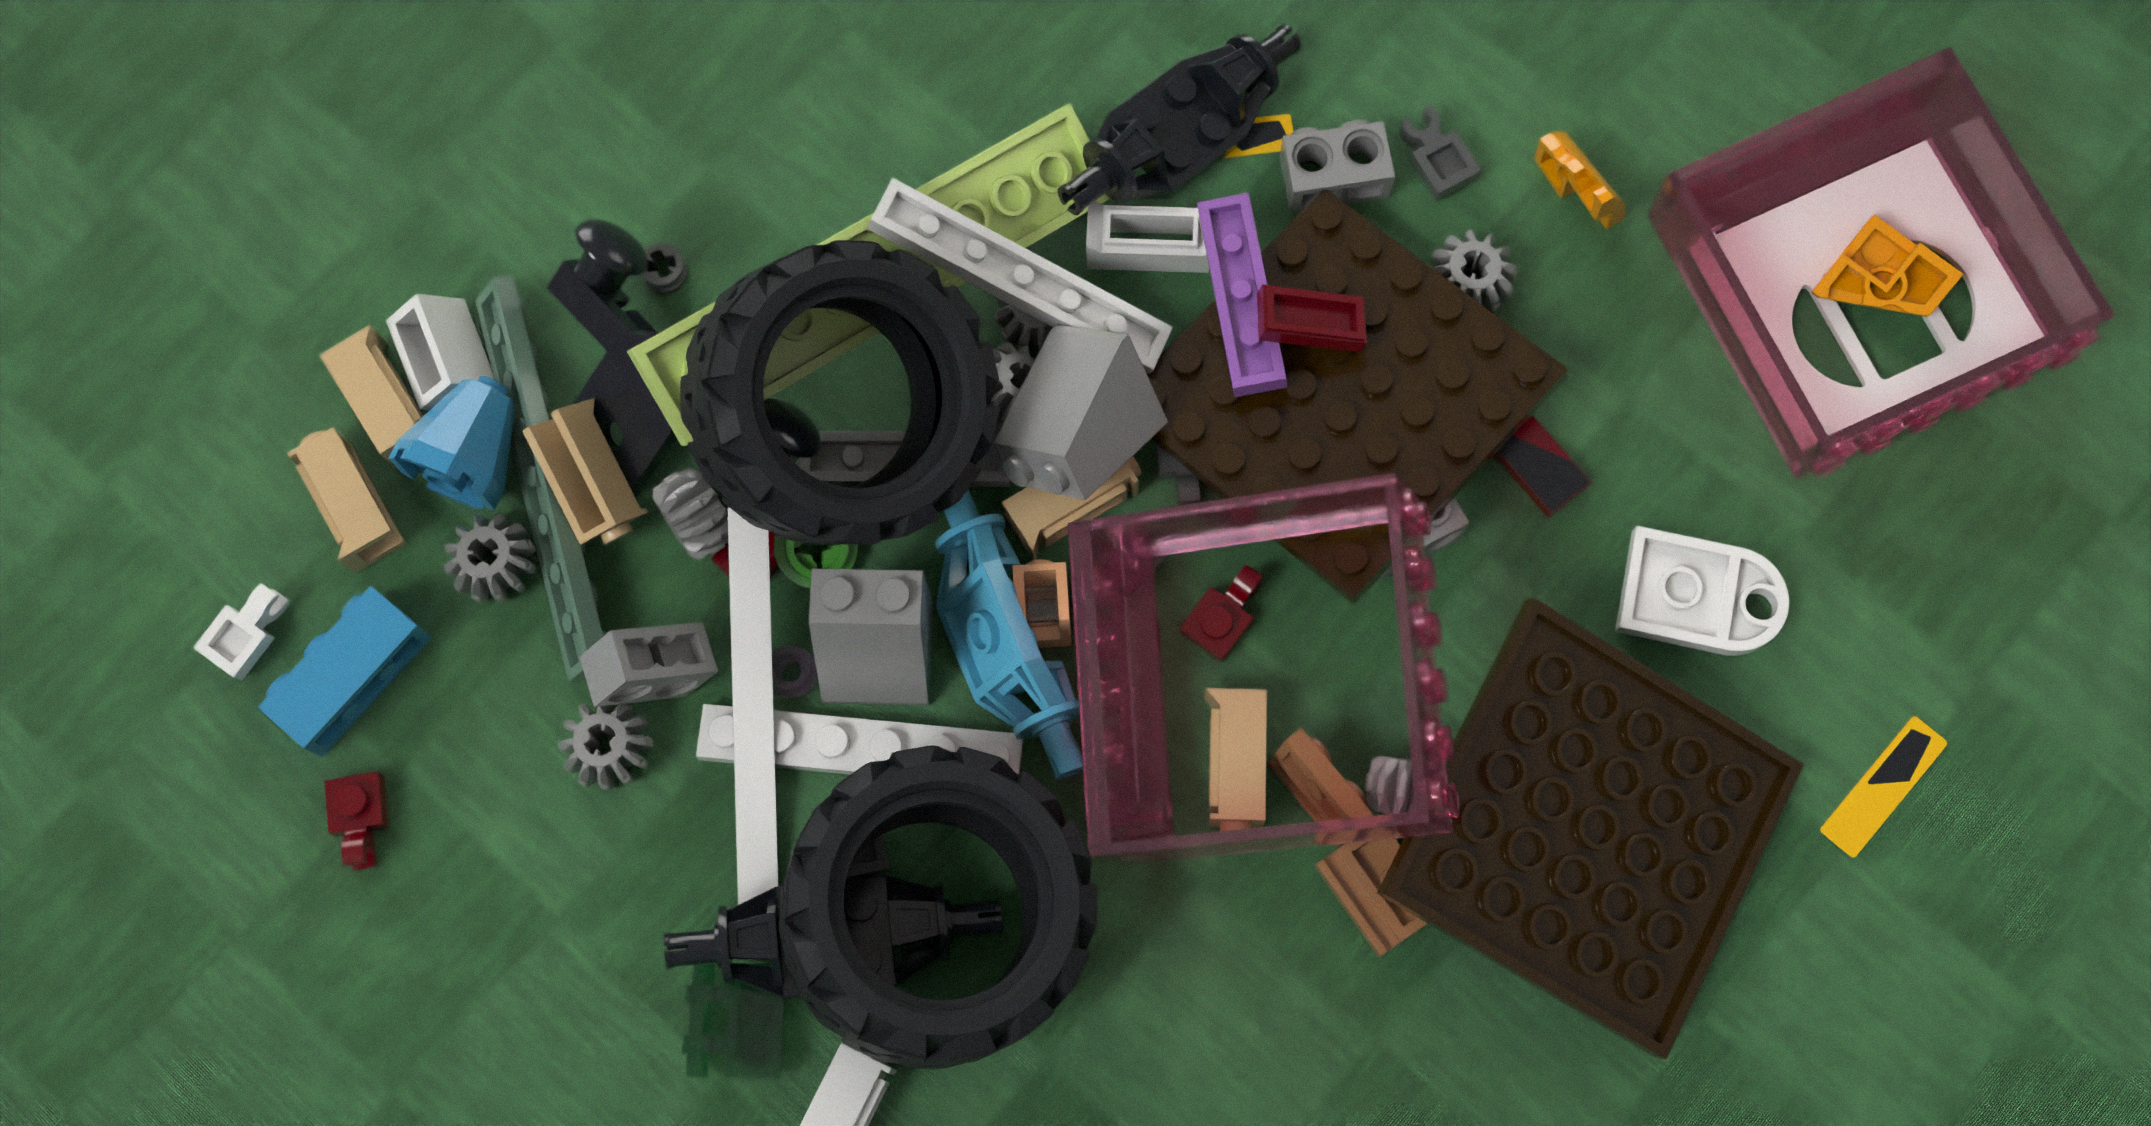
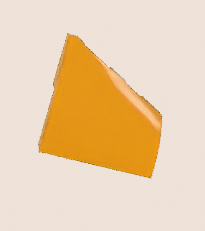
M1564 131L1552 132L1539 139L1534 160L1561 199L1576 192L1595 221L1600 220L1606 230L1624 220L1626 214L1625 203L1597 171L1568 133Z
M1873 214L1811 293L1820 299L1929 317L1963 276V273L1922 243L1916 245Z

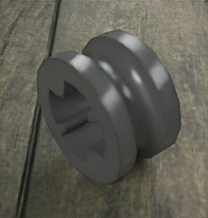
M664 242L655 243L645 249L647 268L641 274L647 287L653 292L663 295L672 294L681 289L688 277V267L679 249L672 244ZM666 260L670 266H675V268L669 267L671 274L660 278L656 272L658 270L656 263Z

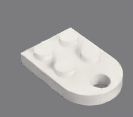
M1636 526L1632 530L1615 632L1722 655L1736 656L1758 650L1772 640L1782 629L1789 610L1788 590L1780 572L1762 555L1742 547ZM1749 594H1760L1768 599L1772 608L1769 619L1759 620L1749 614L1745 604Z

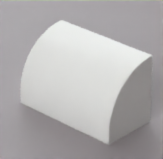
M416 294L386 320L420 410H431L462 380L473 379L477 381L479 376L494 379L491 365L465 299Z

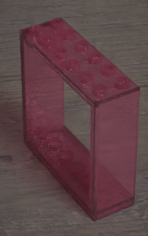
M1395 473L1068 523L1089 857L1131 865L1453 833L1451 818L1459 817L1460 807L1455 783H1448L1446 760L1453 759L1454 746L1449 725H1442L1440 703L1448 701V687L1443 668L1436 669L1434 647L1442 645V628L1438 613L1431 612L1429 600V591L1436 590L1437 579L1432 557H1425L1423 536L1431 534V519L1427 503L1425 501L1420 502L1415 490L1410 489ZM1388 523L1416 811L1174 836L1154 557Z

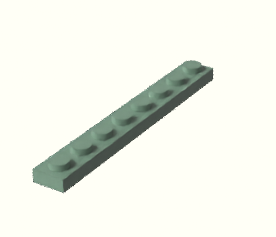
M493 277L476 298L475 302L494 380L508 388L509 391L506 396L515 404L510 445L568 682L584 681L586 678L579 657L606 635V632L601 629L596 609L597 591L594 583L588 577L584 561L585 543L579 544L522 430L529 426L549 420L548 396L546 391L541 389L536 369V348L529 341L525 325V304L523 299L517 294L513 277Z

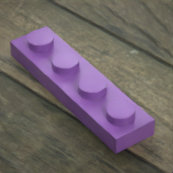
M1249 192L1197 202L1234 397L1287 388L1280 344L1259 341L1257 293L1262 284L1267 285Z

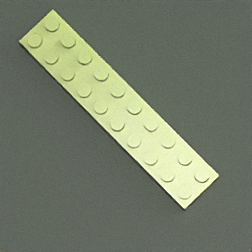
M1069 103L915 190L1026 248L1088 212V207H1086L1078 216L1070 213L1067 209L1075 203L1072 199L1066 205H1063L1057 191L1060 186L1068 183L1087 169L1083 158V147L1090 140ZM1104 194L1095 202L1102 204L1110 198ZM874 212L816 244L825 245L836 240L876 242L888 252L901 249L932 265L938 270L941 284L944 287L955 285L958 288L966 283L963 279L866 229ZM715 302L627 351L681 446H686L688 442H693V438L681 418L680 380L681 376L688 373L686 352L701 318L713 310ZM828 308L807 309L791 321L783 330L770 353L764 375V400L874 337L880 331L867 321L848 312Z

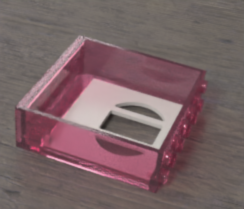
M1951 46L1667 174L1648 212L1651 223L1795 480L1811 472L1814 473L1816 478L1824 477L1836 471L1839 467L1846 464L1844 459L1859 450L1863 457L1872 455L1893 443L1891 437L1905 429L1909 431L1910 435H1915L1938 423L1941 420L1939 415L1953 407L1958 414L1963 413L1984 402L1987 399L1986 394L1999 386L2002 387L2004 392H2008L2033 379L2035 376L2032 372L2039 370L2047 364L2051 371H2054L2071 363L2082 355L2080 350L2102 338L2098 330L2115 316ZM1873 214L1916 245L1922 243L1930 250L1938 253L1962 272V277L1968 287L1972 301V320L1964 341L1958 340L1939 306H1937L1929 317L1922 316L1942 350V354L1888 379H1882L1877 373L1838 303L1833 300L1817 298L1811 293ZM1801 289L1808 290L1860 380L1862 387L1844 385L1824 376L1806 360L1800 351L1793 332L1792 314L1796 298Z

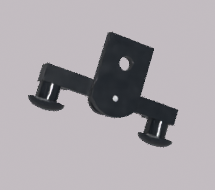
M590 219L580 223L575 230L577 241L584 249L580 259L564 260L547 286V289L607 351L573 404L595 398L593 415L635 498H637L677 440L676 435L627 353L629 349L659 333L636 309L622 310V307H626L630 298L620 288L628 276H637L645 272L647 256L640 242L621 226L605 220ZM774 398L764 400L766 415L772 432L789 458L795 463L799 457L810 458L817 455L821 447V438L813 421L802 410L786 401ZM613 421L618 424L622 432V443L620 446L611 437L610 428Z

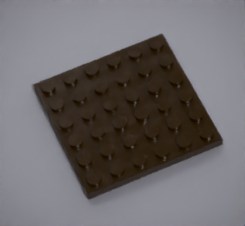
M1322 190L1261 252L1267 285L1364 297L1367 344L1361 352L1279 343L1287 379V388L1234 397L1216 301L1214 300L1160 355L1154 370L1150 374L1146 373L1168 421L1151 440L1354 605L1567 378L1568 369L1331 192Z
M1526 599L1376 894L1655 1058L1666 1060L1804 764L1538 599Z

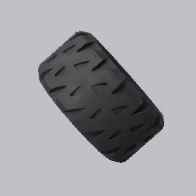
M836 240L825 245L806 246L745 274L722 292L717 298L713 310L701 318L686 352L688 373L681 376L680 380L681 418L693 438V442H688V447L703 478L708 484L724 495L721 499L723 503L749 524L774 532L778 538L810 545L878 544L880 541L908 536L939 519L938 513L960 501L978 477L981 468L976 466V464L990 451L994 440L999 406L990 407V403L999 386V376L990 341H979L981 321L977 313L955 285L944 287L941 284L938 270L932 265L901 249L888 252L879 243L872 241ZM811 308H828L848 312L870 323L892 344L904 365L909 381L911 395L910 418L900 447L893 458L877 474L850 488L823 482L795 464L776 440L766 415L763 386L770 353L777 339L791 321L802 312Z
M935 745L893 752L889 759L869 762L839 782L832 789L831 794L813 810L797 839L780 893L779 934L784 962L797 983L796 990L816 1019L823 1026L841 1036V1041L844 1044L870 1058L882 1062L903 1064L905 1068L945 1069L968 1062L979 1061L1026 1037L1055 1013L1054 1010L1074 989L1089 958L1090 952L1087 951V948L1097 925V884H1091L1090 882L1092 861L1089 850L1073 818L1069 822L1064 818L1060 801L1055 794L1029 772L1023 770L1020 775L1014 772L1003 758L967 747H959L957 752H950ZM910 824H946L963 829L982 839L1006 863L1014 877L1021 898L1022 932L1014 959L1007 971L993 987L977 995L962 999H924L907 994L891 986L866 964L857 951L848 931L844 911V889L850 864L876 838L891 830Z

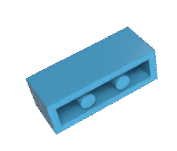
M372 586L364 593L355 595L346 603L341 612L342 617L327 633L318 635L308 644L304 651V658L290 673L281 675L269 686L266 692L267 698L258 706L266 716L302 748L320 757H323L433 638Z

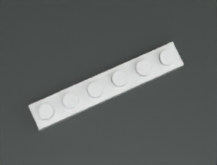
M893 177L866 228L1051 327L1063 325L1129 334L1145 372L1148 374L1154 370L1173 328Z
M703 704L696 757L699 760L734 763L733 706ZM773 710L775 768L851 775L869 762L889 759L893 752L935 745L950 752H957L959 747H967L1003 758L1014 772L1019 775L1021 772L1024 739H1016L1014 733Z

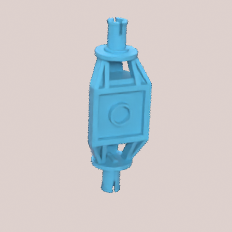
M968 489L960 501L944 510L951 529L938 537L935 542L939 554L945 555L936 610L975 703L1012 726L1016 739L1039 737L1054 771L1055 780L1071 777L1088 767L1086 761L1083 760L1069 727V724L1085 711L1082 700H1075L1062 661H1044L1040 654L1036 635L1026 621L1017 600L1015 586L1011 579L1008 578V575L1013 571L1012 565H1020V562L1003 532V529L1006 527L1003 516L1000 514L980 516ZM967 555H968V556H969V574L966 576V570H967ZM1027 692L1041 711L1034 714L1015 695Z

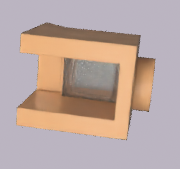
M1037 559L1025 565H1012L1013 584L1016 589L1017 600L1029 627L1032 628L1036 635L1037 647L1072 646L1066 562L1054 563L1046 559Z

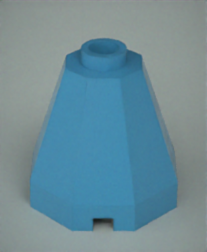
M479 376L477 381L473 379L462 380L397 440L388 459L402 474L412 480H415L418 472L423 473L422 476L429 481L426 488L441 496L474 509H483L485 505L488 510H495L505 490L515 404L506 396L509 391L508 388L486 376Z

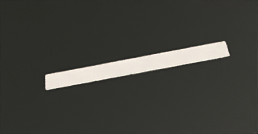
M728 508L739 905L778 886L769 532L749 524L731 508Z

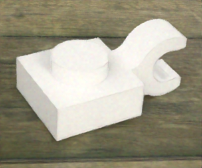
M260 583L253 590L240 612L233 607L225 605L193 648L230 676L242 681L275 639L263 628L284 613L290 600L276 590L269 589Z

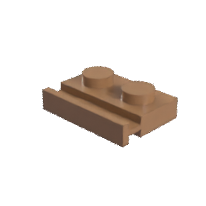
M1300 728L1282 743L1273 755V759L1267 765L1337 848L1349 839L1373 813L1367 807L1368 802L1362 790L1354 782L1345 780L1331 764L1332 758L1327 748L1318 739L1310 738Z
M1382 819L1314 866L1378 958L1427 925L1426 922L1376 894L1400 848L1399 843Z

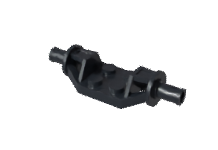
M1281 24L1273 33L1260 42L1246 34H1236L1226 42L1225 46L1178 62L1108 113L1097 137L1090 140L1083 147V158L1087 169L1058 188L1057 192L1061 203L1066 205L1073 199L1075 203L1069 206L1067 210L1073 215L1078 216L1086 207L1104 194L1117 203L1126 204L1133 198H1171L1243 143L1264 100L1278 90L1279 76L1276 67L1301 50L1302 46L1298 34L1295 33L1285 41L1284 37L1293 30V28L1286 24ZM1247 91L1249 94L1244 99V92ZM1141 166L1146 174L1135 177L1132 171Z
M887 875L846 879L844 911L851 939L866 964L880 978L895 988L940 958L941 961H950L949 944L954 943L953 938L992 933L1003 934L1000 898L988 901L950 904L949 899L944 900L942 883L934 884V888ZM782 886L774 887L729 909L728 905L719 906L718 923L714 924V929L672 934L671 932L664 933V947L667 946L668 950L664 951L666 968L673 969V967L717 963L718 968H722L725 984H734L736 980L784 1000L801 999L796 990L797 983L784 962L779 934L780 893ZM936 937L939 939L938 942L901 953V946ZM735 959L770 960L771 967L736 964Z

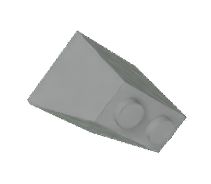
M1056 325L1049 331L994 444L1003 460L1002 466L1005 474L1015 485L1086 500L1168 421L1129 334Z
M812 569L809 628L823 704L929 706L934 602L923 571Z

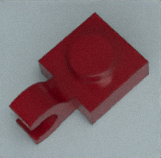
M1245 564L1224 596L1210 587L1180 626L1179 633L1220 663H1223L1253 623L1254 617L1245 612L1243 608L1261 586L1263 576Z
M375 771L325 780L328 833L334 837L344 836L341 842L343 866L352 865L353 871L376 868L377 857L373 830L389 828L385 776Z

